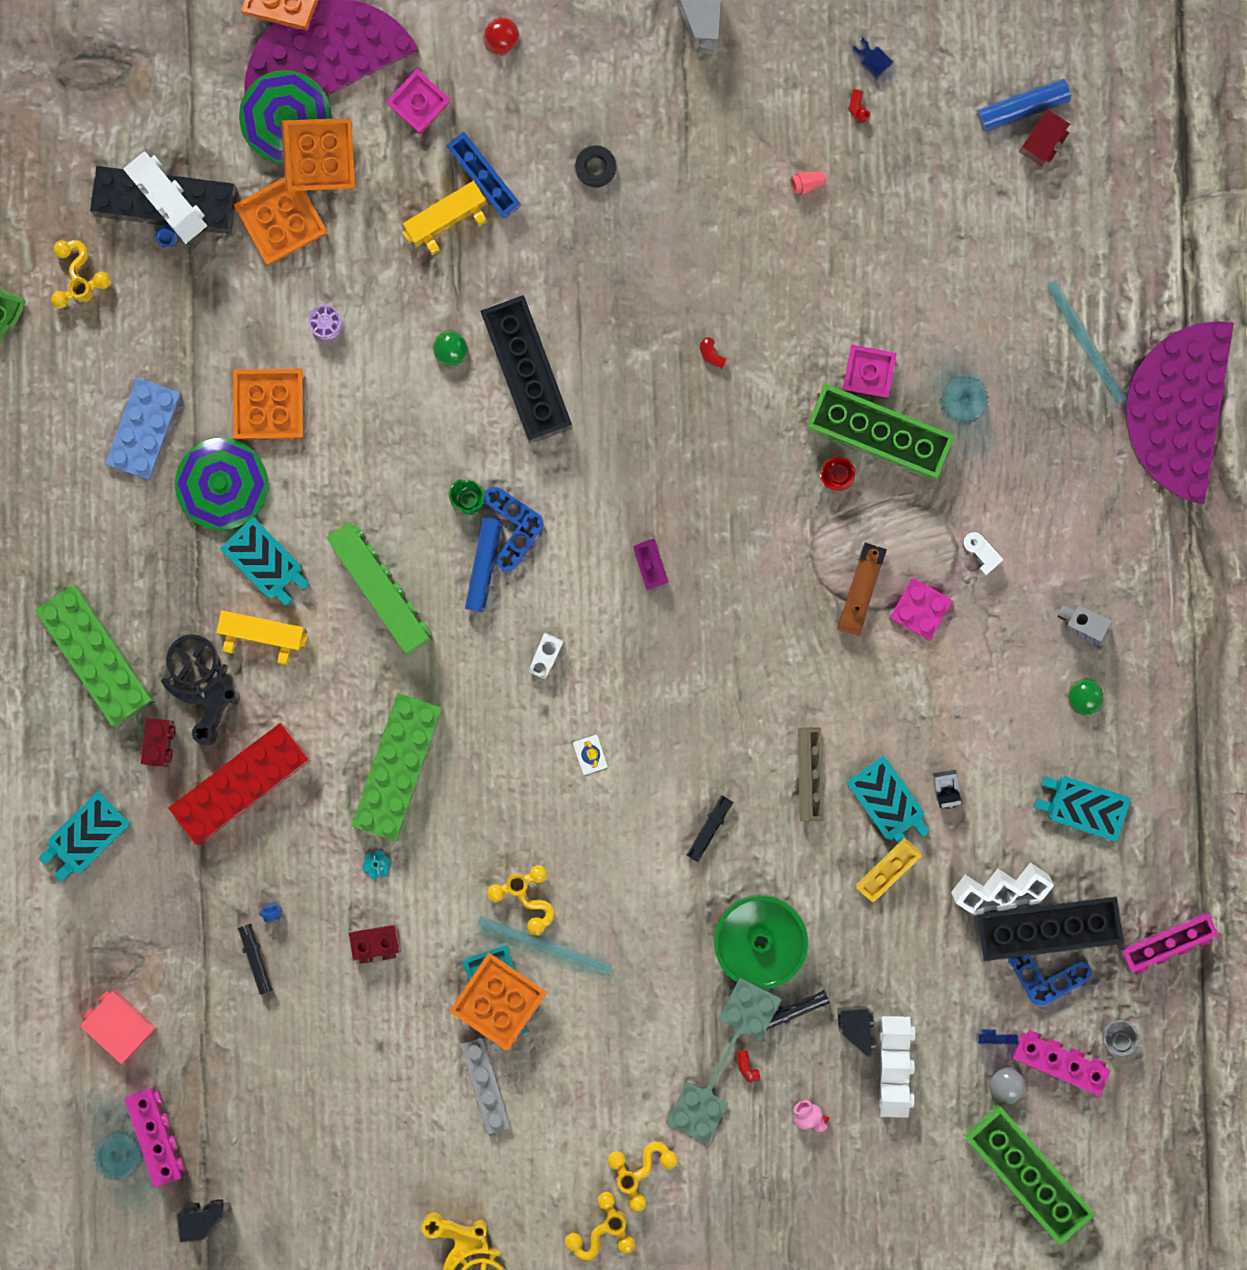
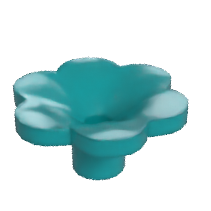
M376 850L374 853L368 852L365 855L362 869L368 873L370 878L384 877L389 873L388 867L391 865V859L385 856L382 850Z

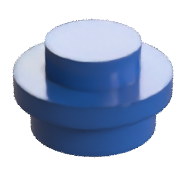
M162 224L155 231V239L159 245L171 247L177 242L178 234L169 224Z
M276 903L264 905L263 910L259 914L260 917H263L264 922H271L282 917L281 912H283L281 906H277Z

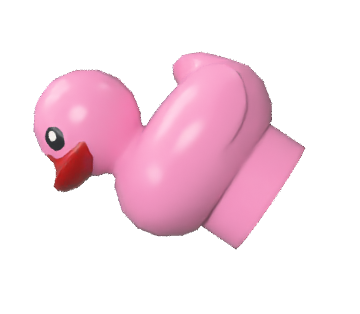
M807 1100L801 1101L795 1106L794 1123L799 1129L807 1130L813 1128L817 1132H824L827 1129L829 1117L823 1116L819 1106L811 1104Z

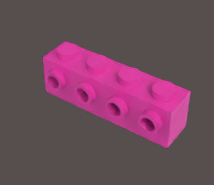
M1202 913L1118 949L1127 971L1139 974L1148 970V966L1153 963L1157 965L1163 964L1170 960V956L1177 953L1178 956L1184 955L1192 951L1191 947L1198 944L1200 947L1213 942L1212 938L1219 935L1210 914Z
M1030 1029L1027 1033L1020 1032L1010 1057L1101 1096L1111 1072L1110 1069L1105 1068L1107 1063L1096 1058L1089 1061L1084 1058L1085 1053L1074 1048L1071 1049V1052L1062 1049L1064 1044L1050 1039L1049 1043L1041 1040L1042 1035Z
M154 1086L126 1096L124 1100L154 1188L181 1179L184 1176L183 1172L186 1171L183 1159L178 1158L176 1152L178 1143L176 1137L170 1134L168 1127L171 1126L168 1114L163 1113L161 1107L163 1098L160 1091H156Z

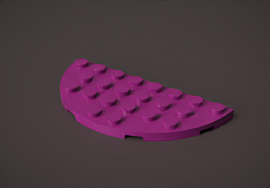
M318 0L307 31L273 23L265 31L256 44L248 62L244 82V95L248 88L260 77L271 72L284 70L298 72L311 78L328 96L419 51L406 29L397 20L377 7L356 0Z
M1231 322L1199 323L1185 327L1166 337L1146 355L1132 378L1126 399V427L1128 428L1131 447L1144 470L1161 487L1163 486L1177 497L1201 505L1205 504L1234 326V323Z

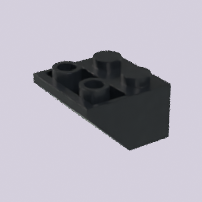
M866 1006L837 1008L839 1032L867 1057H872V1051H876L875 1036L870 1034V1027H874L873 1012L871 1013Z
M223 1199L209 1201L208 1204L200 1206V1202H193L182 1207V1210L176 1214L179 1242L204 1240L228 1211L230 1202L224 1203Z

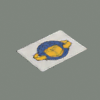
M597 734L573 742L583 775L608 768Z

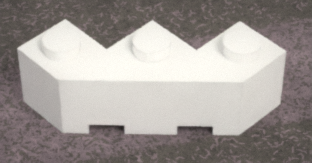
M144 151L123 169L186 244L207 227L202 220L205 215L196 205L193 208L181 195L184 190L175 180L171 183L160 170L163 165L155 155L150 158Z
M1029 863L1017 880L997 869L984 886L965 874L951 893L956 904L973 915H977L997 909V911L1017 908V905L1028 903L1030 905L1039 904L1054 884L1049 874Z
M882 1016L880 1117H909V1109L914 1108V1094H910L909 1080L910 1074H914L915 1063L914 1060H910L909 1050L910 1041H915V1027H911L910 1017Z

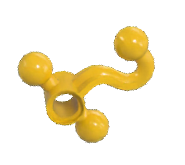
M61 240L54 245V254L59 258H67L74 249L79 251L78 257L69 268L71 278L68 286L69 291H56L51 296V304L55 308H65L69 301L74 298L80 303H86L92 299L93 289H107L111 284L110 275L103 271L97 272L93 280L89 282L80 278L78 270L88 258V249L81 241L72 240L67 242ZM86 286L83 294H76L78 287Z
M541 865L532 867L527 875L519 872L509 875L506 884L502 886L494 884L487 889L486 895L491 902L497 903L502 901L505 894L510 892L512 895L518 896L519 901L525 908L544 910L545 917L543 919L534 917L527 923L528 932L534 936L541 935L545 927L549 926L554 920L555 912L550 903L543 900H530L526 894L529 883L539 884L547 879V870ZM514 878H520L524 882V886L519 890H515L511 887L510 882Z
M652 1142L645 1147L642 1156L643 1167L634 1173L626 1170L624 1166L626 1158L622 1152L613 1151L607 1158L610 1168L615 1169L618 1173L616 1185L622 1192L628 1193L630 1197L628 1205L634 1212L643 1211L647 1205L646 1198L642 1194H638L636 1189L638 1181L648 1176L652 1170V1153L654 1151L660 1152V1164L665 1169H673L678 1164L676 1153L669 1151L668 1147L661 1142ZM626 1175H630L633 1178V1184L628 1188L621 1186V1179Z
M603 1192L597 1198L598 1206L606 1211L608 1217L605 1223L597 1226L592 1231L590 1250L587 1252L582 1250L583 1240L579 1234L570 1233L565 1237V1247L573 1251L580 1260L589 1261L598 1255L600 1236L606 1232L611 1235H617V1248L621 1253L629 1254L635 1249L634 1239L625 1232L628 1222L627 1216L622 1211L615 1210L616 1200L610 1192ZM614 1217L619 1218L622 1221V1227H612L610 1219Z

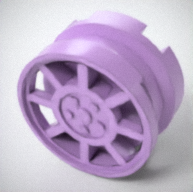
M321 305L316 307L309 315V327L317 338L331 340L340 334L343 323L341 316L335 308Z

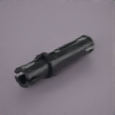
M723 795L720 796L712 812L708 813L706 823L686 856L699 863L720 825L724 824V818L734 803Z
M251 923L245 925L248 935H246L244 926L237 928L244 946L242 949L243 953L247 955L259 995L266 993L263 983L267 992L274 989L272 988L259 950L261 945L256 941Z
M825 990L786 1007H778L779 1010H776L766 1031L783 1023L788 1024L790 1020L830 1004Z

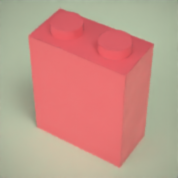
M117 990L111 993L106 991L98 1000L100 1005L95 1010L91 1008L82 1017L84 1022L80 1026L120 1064H123L157 1027Z

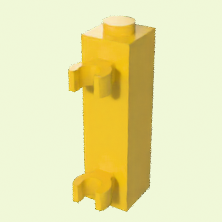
M472 181L404 222L405 230L402 233L409 244L413 242L418 247L425 243L431 255H434L440 251L433 239L434 236L471 214L479 227L487 223L486 217L480 210L487 205L486 199L476 183Z
M223 610L220 613L216 632L219 635L226 636L222 651L234 654L236 638L281 647L277 663L284 665L289 663L291 650L301 651L302 647H306L308 641V634L305 633L306 629L304 627Z

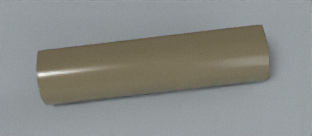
M821 727L798 728L800 821H824Z

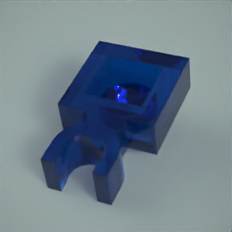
M863 37L860 42L865 48L859 50L854 46L852 51L858 56L864 57L860 64L877 80L893 64V61L878 46L871 50L868 41Z
M982 1029V1033H976V1043L1018 1045V1035L996 1033V1029Z

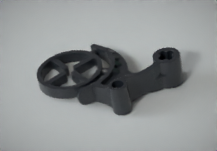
M195 634L185 635L175 640L170 646L166 657V665L170 676L168 678L164 677L161 682L167 691L177 699L190 704L206 706L207 712L200 723L194 726L192 737L196 742L209 746L217 739L216 729L220 724L225 707L228 703H238L241 696L225 680L224 677L227 673L228 665L218 666V653L214 645L202 636ZM189 639L202 640L193 653V657L198 658L207 645L213 654L211 670L198 661L194 662V665L207 673L204 678L194 682L183 680L192 667L191 663L187 662L178 676L172 668V655L174 651L187 660L191 659L190 655L177 647ZM215 672H219L216 679L210 685L200 690L199 685L209 681ZM175 679L181 684L194 686V691L179 690L171 682ZM233 693V697L229 699V695ZM203 730L209 734L207 738L200 735Z

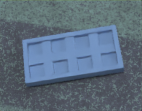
M136 378L105 465L150 480L181 393Z

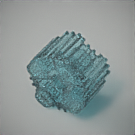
M959 376L957 379L954 378L953 381H950L940 398L941 410H944L943 414H947L946 418L950 417V421L954 420V423L956 424L957 422L958 425L963 423L964 426L967 423L970 425L972 422L980 419L989 404V401H987L989 399V396H987L988 391H985L984 383L980 379H975V377L971 379L970 376L967 378L966 376L962 378ZM962 396H966L969 399L967 406L959 401Z
M118 1130L106 1135L96 1144V1153H94L96 1158L94 1161L97 1162L95 1166L98 1167L96 1170L100 1171V1175L104 1174V1178L109 1177L110 1180L112 1178L114 1180H122L139 1170L138 1168L142 1166L141 1163L144 1161V1156L137 1136L133 1137L134 1134H129V1131ZM115 1150L122 1152L123 1159L117 1160L115 1158V1155H117Z

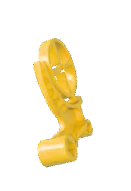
M432 1212L425 1216L421 1228L422 1233L427 1238L444 1237L452 1238L455 1241V1246L446 1258L443 1270H454L459 1262L463 1265L460 1270H466L469 1266L476 1263H482L481 1270H486L487 1263L495 1266L498 1270H505L499 1262L494 1260L495 1256H500L501 1251L489 1247L486 1236L487 1223L484 1220H477L473 1227L457 1224L451 1220H444L439 1213ZM431 1221L436 1222L434 1230L430 1229ZM476 1228H482L483 1231H478ZM472 1254H490L489 1258L477 1257L469 1260L468 1262L465 1259V1257L470 1256Z

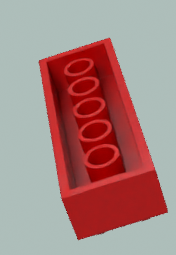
M280 722L169 806L168 809L194 844L201 845L309 763L311 759L284 723Z

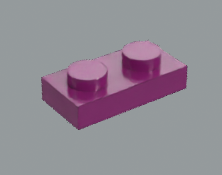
M650 539L634 545V552L646 590L669 583L656 540Z

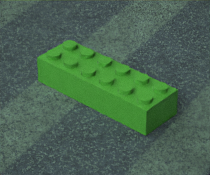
M825 383L806 428V431L934 482L939 476L955 436Z
M348 522L326 537V539L405 654L410 656L432 641L429 637L432 632L423 620L421 622L418 621L416 616L419 613L410 601L407 603L404 601L403 597L406 594L397 582L394 584L391 582L390 578L393 575L384 563H378L376 559L380 556L371 544H365L363 540L367 537L357 524L353 526Z
M73 584L35 610L111 726H120L155 702L79 586Z
M397 693L358 804L352 827L398 841L443 711L442 708Z
M998 1104L963 1134V1137L1060 1246L1096 1215Z

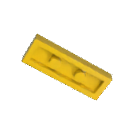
M904 838L856 884V889L874 903L922 857V852Z

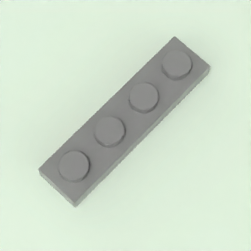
M484 1037L461 1043L488 1135L510 1128L511 1126Z

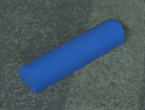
M1061 79L978 109L976 113L985 133L1043 112L1046 109L1070 102L1071 93L1065 79Z
M465 132L461 133L446 146L503 219L509 217L520 208L521 203Z
M482 518L464 608L466 610L480 613L485 612L502 523L497 519Z

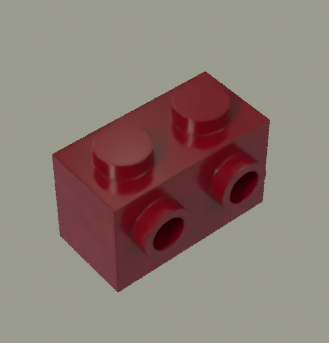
M1046 109L1019 153L1041 167L1045 161L1050 163L1057 153L1054 150L1057 143L1063 144L1070 132L1067 131L1070 123Z
M146 717L140 764L168 767V763L172 762L173 749L170 748L171 740H174L176 734V726H173L174 721Z
M397 924L349 932L353 961L359 960V964L373 962V957L382 956V960L396 958V953L401 952Z

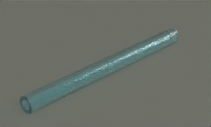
M1057 280L1047 285L1048 290L1118 405L1127 399Z
M481 916L477 925L479 928L609 976L612 964Z

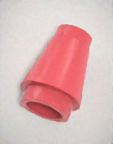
M823 171L795 173L794 176L790 177L791 188L794 194L803 195L825 185V174Z

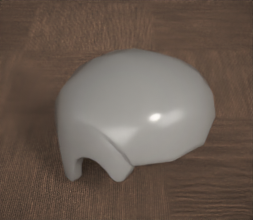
M1124 1020L1112 1021L1104 1030L1105 1048L1110 1054L1120 1058L1131 1056L1139 1045L1138 1031L1130 1022Z
M1004 1067L993 1075L989 1088L991 1095L999 1103L1009 1105L1023 1097L1027 1083L1024 1075L1018 1069Z

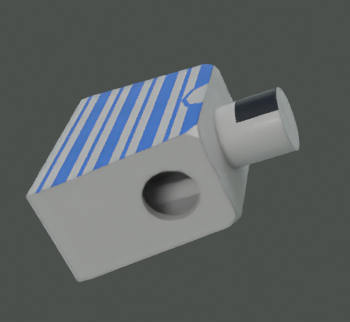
M1063 605L1057 616L1068 623L1067 630L1100 648L1112 628L1111 620L1080 605L1077 606L1076 610ZM1080 619L1087 621L1085 625H1079L1077 622Z

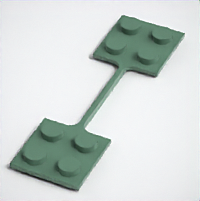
M739 978L719 1017L720 1021L732 1026L736 1033L709 1086L702 1089L686 1082L666 1124L708 1145L729 1102L715 1096L712 1093V1087L738 1036L745 1033L761 1041L782 1000L781 998Z

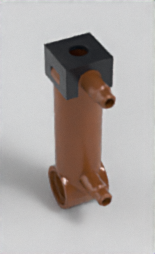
M866 542L863 544L837 630L860 636L887 549Z

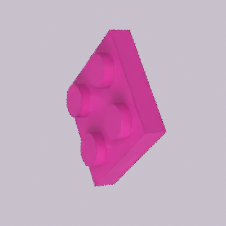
M416 69L386 101V104L418 134H421L448 106L451 99Z
M851 344L842 391L888 400L897 353Z
M912 578L889 619L930 641L953 600Z

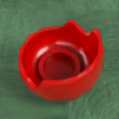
M499 17L487 25L483 41L485 47L491 53L505 55L508 51L515 48L520 33L517 25L511 19Z
M842 456L832 457L823 463L819 476L826 488L832 491H844L854 482L856 470L850 460Z

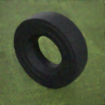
M593 145L586 147L576 158V175L583 184L589 187L605 186L615 176V157L603 146ZM592 158H599L605 164L604 171L599 175H593L587 170V163Z

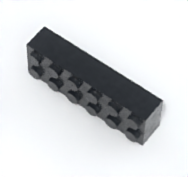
M96 166L90 212L95 217L154 225L169 224L124 169ZM165 175L171 183L175 180L184 190L181 195L193 208L196 205L205 215L202 220L207 227L202 231L223 234L232 233L235 212L234 204H236L238 190L234 183Z
M522 295L481 310L483 321L529 444L573 429L525 296Z
M1117 896L974 915L980 962L1124 943Z

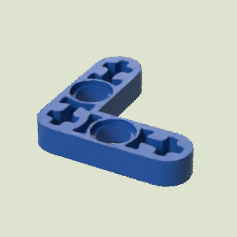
M491 487L485 492L486 504L518 526L497 557L498 568L503 572H511L518 566L542 531L544 522L538 513L501 488ZM499 492V498L504 502L506 497L510 499L505 504L503 511L499 509L502 504L497 501L494 503L490 502V493L495 494ZM512 504H517L521 508L520 514L516 517L510 516L507 512L508 507ZM538 518L537 523L539 527H533L529 532L533 534L532 538L520 531L522 527L525 530L528 529V519ZM518 536H523L527 540V544L523 549H518L513 544L514 539ZM511 547L514 552L520 553V556L517 558L514 554L511 558L513 565H507L504 568L501 559L502 557L507 558L511 552L507 551V549Z
M1031 956L1021 957L1023 962L1028 959L1030 963L1022 965L1019 969L1016 967V965L1020 964L1017 958L1008 959L1029 999L1038 1006L1052 1002L1086 983L1092 976L1091 967L1087 963L1076 962L1044 980ZM1078 966L1086 968L1085 978L1075 977L1073 980L1076 983L1072 985L1071 979L1066 975V972L1069 971L1070 975L1077 973ZM1025 968L1034 970L1035 977L1032 981H1025L1023 979L1022 972ZM1056 978H1065L1067 986L1064 990L1059 991L1054 987ZM1049 982L1050 989L1055 995L1051 996V992L1043 996L1044 1001L1040 999L1035 1000L1036 990L1045 991L1048 989L1045 984Z

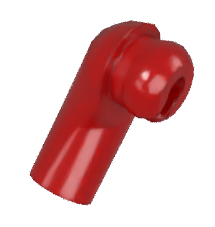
M853 89L848 109L856 121L863 123L870 119L871 114L861 104L864 92L859 89Z
M711 337L704 338L700 342L699 347L703 360L723 369L727 359L716 354L714 348L715 341Z
M748 1050L737 1051L738 1068L746 1082H758L760 1080L759 1070L750 1069Z

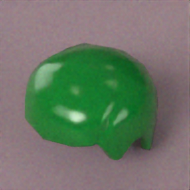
M453 330L443 331L436 336L432 349L435 358L445 366H457L467 356L468 347L465 338Z
M458 479L450 486L449 500L451 506L457 512L465 515L473 514L483 507L485 494L482 487L474 480Z
M1088 678L1077 680L1069 690V706L1078 714L1084 716L1094 714L1103 703L1104 694L1102 688L1094 680Z

